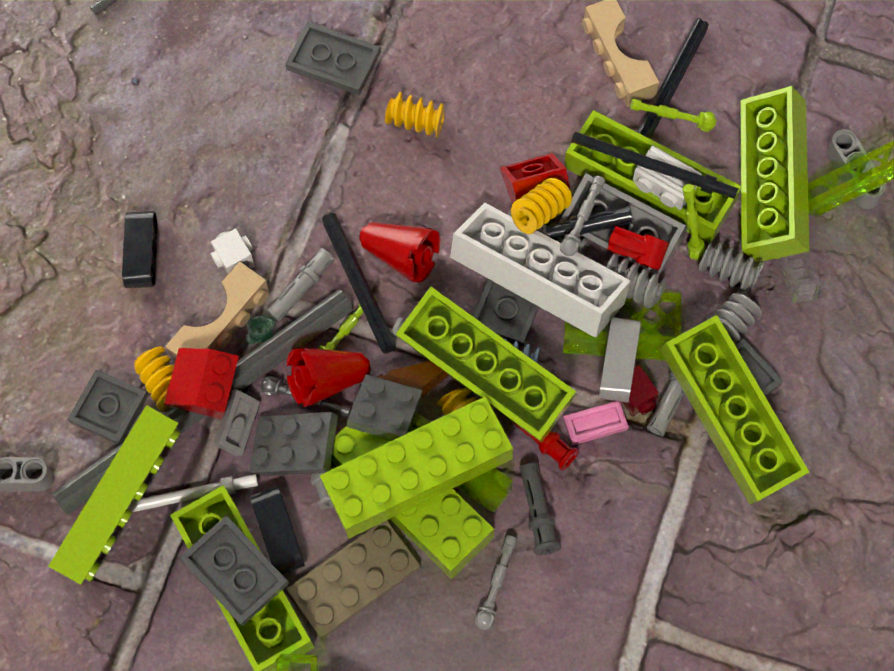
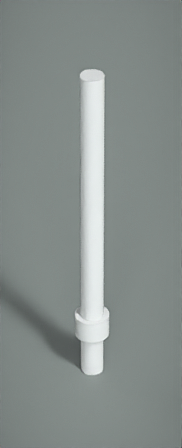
M254 474L233 479V476L221 478L220 482L141 498L140 501L133 500L129 510L136 512L198 499L223 485L229 495L236 494V490L258 486L257 475Z

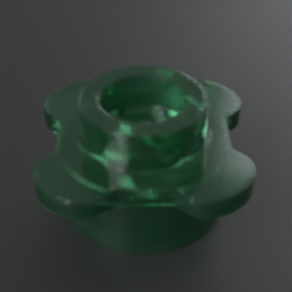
M262 316L251 318L247 323L249 332L246 335L247 342L254 344L270 339L273 336L272 330L276 325L275 321L272 318Z

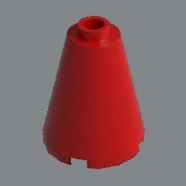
M370 222L362 228L359 235L363 249L409 281L415 283L423 282L430 275L436 264L431 261L434 253L439 254L441 239L439 232L432 228Z
M297 348L289 353L286 367L291 366L292 375L287 376L290 392L298 404H304L303 407L316 404L363 382L365 375H368L371 371L369 359L361 352Z

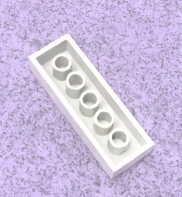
M484 203L453 234L450 258L595 338L611 321V317H614L625 304L631 280L578 252L573 256H565L560 251L561 243L537 230L529 235L521 232L514 224L511 216L487 203Z

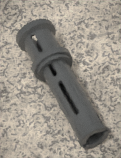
M527 463L520 466L519 469L531 515L528 526L529 530L533 531L536 543L534 552L536 555L552 554L561 549V544L557 542L554 532L555 519L548 512L538 463Z

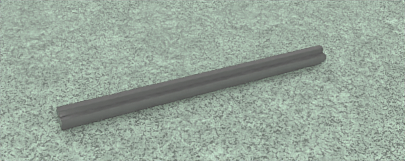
M338 289L237 362L230 392L233 390H243L288 358L289 353L293 349L302 348L352 312L353 306L349 299ZM174 407L163 414L178 423L176 430L180 434L206 416ZM122 444L52 493L54 499L67 515L89 500Z

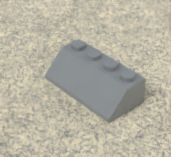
M585 173L572 197L571 205L565 210L559 222L569 220L571 216L576 215L577 217L584 200H587L589 196V190L594 177ZM604 183L599 194L596 196L593 202L594 207L590 214L630 206L633 224L618 227L642 236L650 235L669 242L670 244L660 270L639 264L643 269L645 267L649 268V272L653 274L655 272L659 273V275L676 253L688 231L686 225ZM615 228L591 232L582 236L607 249L609 239ZM619 255L623 258H628L632 263L636 261L635 259Z

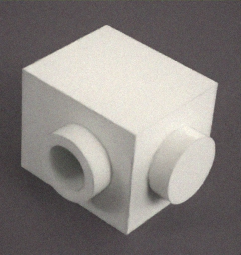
M236 228L230 232L220 233L216 239L211 241L214 252L210 254L218 268L223 266L227 274L232 271L239 261L250 269L255 267L250 253L253 250L252 245L246 235L243 237L239 235Z

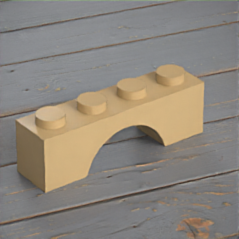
M603 0L585 7L582 26L585 33L590 34L593 39L592 43L595 53L598 56L601 55L604 61L603 66L606 75L612 77L615 82L614 88L618 98H623L626 106L629 107L632 99L641 100L642 102L655 97L659 81L648 61L631 59L618 49L615 41L624 32L626 17L617 0Z
M239 261L221 282L227 295V304L221 316L214 322L201 327L183 325L165 346L169 355L176 360L179 348H204L217 351L220 348H225L231 341L232 334L236 329L243 327L248 322L250 313L255 307L261 306L266 301L269 294L266 280Z

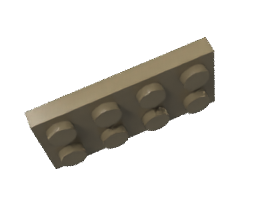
M385 521L368 530L286 590L320 639L323 640L419 571L421 566L388 521Z

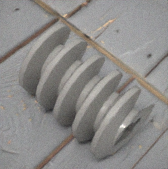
M711 241L699 264V272H704L710 267V277H714L720 272V282H724L730 277L731 287L741 282V292H745L749 287H751L752 291L763 270L764 262L761 261L754 267V257L751 256L744 262L742 251L733 257V247L730 246L723 252L722 242L712 247Z
M615 253L610 258L606 268L631 280L626 298L630 299L633 297L635 303L640 304L643 302L644 307L650 309L662 297L667 284V277L659 283V273L655 272L649 278V268L645 267L639 273V263L635 262L631 268H628L629 259L624 258L621 263H618L619 254Z
M733 293L729 300L721 305V309L714 313V316L718 315L730 338L737 342L741 339L738 332L745 334L748 331L746 324L754 325V317L760 318L763 314L760 307L750 298L739 293Z

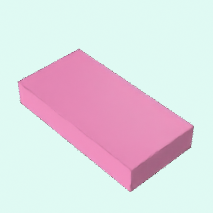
M619 401L563 416L572 446L623 432L629 428Z

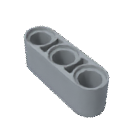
M838 130L834 133L828 146L827 156L855 203L863 209H872L877 206L885 191L884 180L856 135L850 130ZM838 145H842V146H844L846 149H842V148H840ZM851 167H856L860 171H855ZM865 190H870L874 194H869Z
M611 317L599 398L629 402L640 321Z
M0 458V492L45 491L53 484L54 473L40 458ZM42 469V475L38 479L32 480L34 472ZM13 470L12 476L3 480L5 472Z

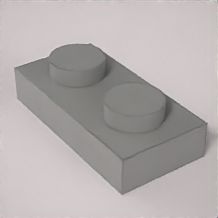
M239 390L231 391L213 445L235 456H242L260 401Z

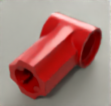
M616 226L609 239L607 249L616 254L635 259V262L644 266L660 270L670 243L650 235L642 236Z

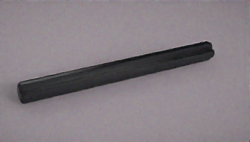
M702 19L695 20L651 105L668 107L708 30L709 24L707 21ZM648 111L637 133L651 139L662 117L657 116V113Z
M329 213L322 217L323 225L382 353L388 354L396 349L395 340L336 214Z

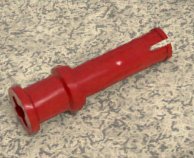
M513 422L514 425L539 445L538 448L543 455L548 454L559 464L558 468L564 471L578 456L579 450L571 448L565 443L557 431H550L541 443Z

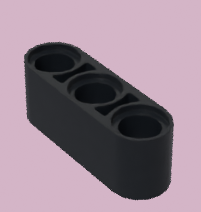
M155 211L126 212L122 263V280L125 288L155 286L158 232Z
M276 486L251 495L250 500L272 565L281 574L304 567L305 563L279 487Z

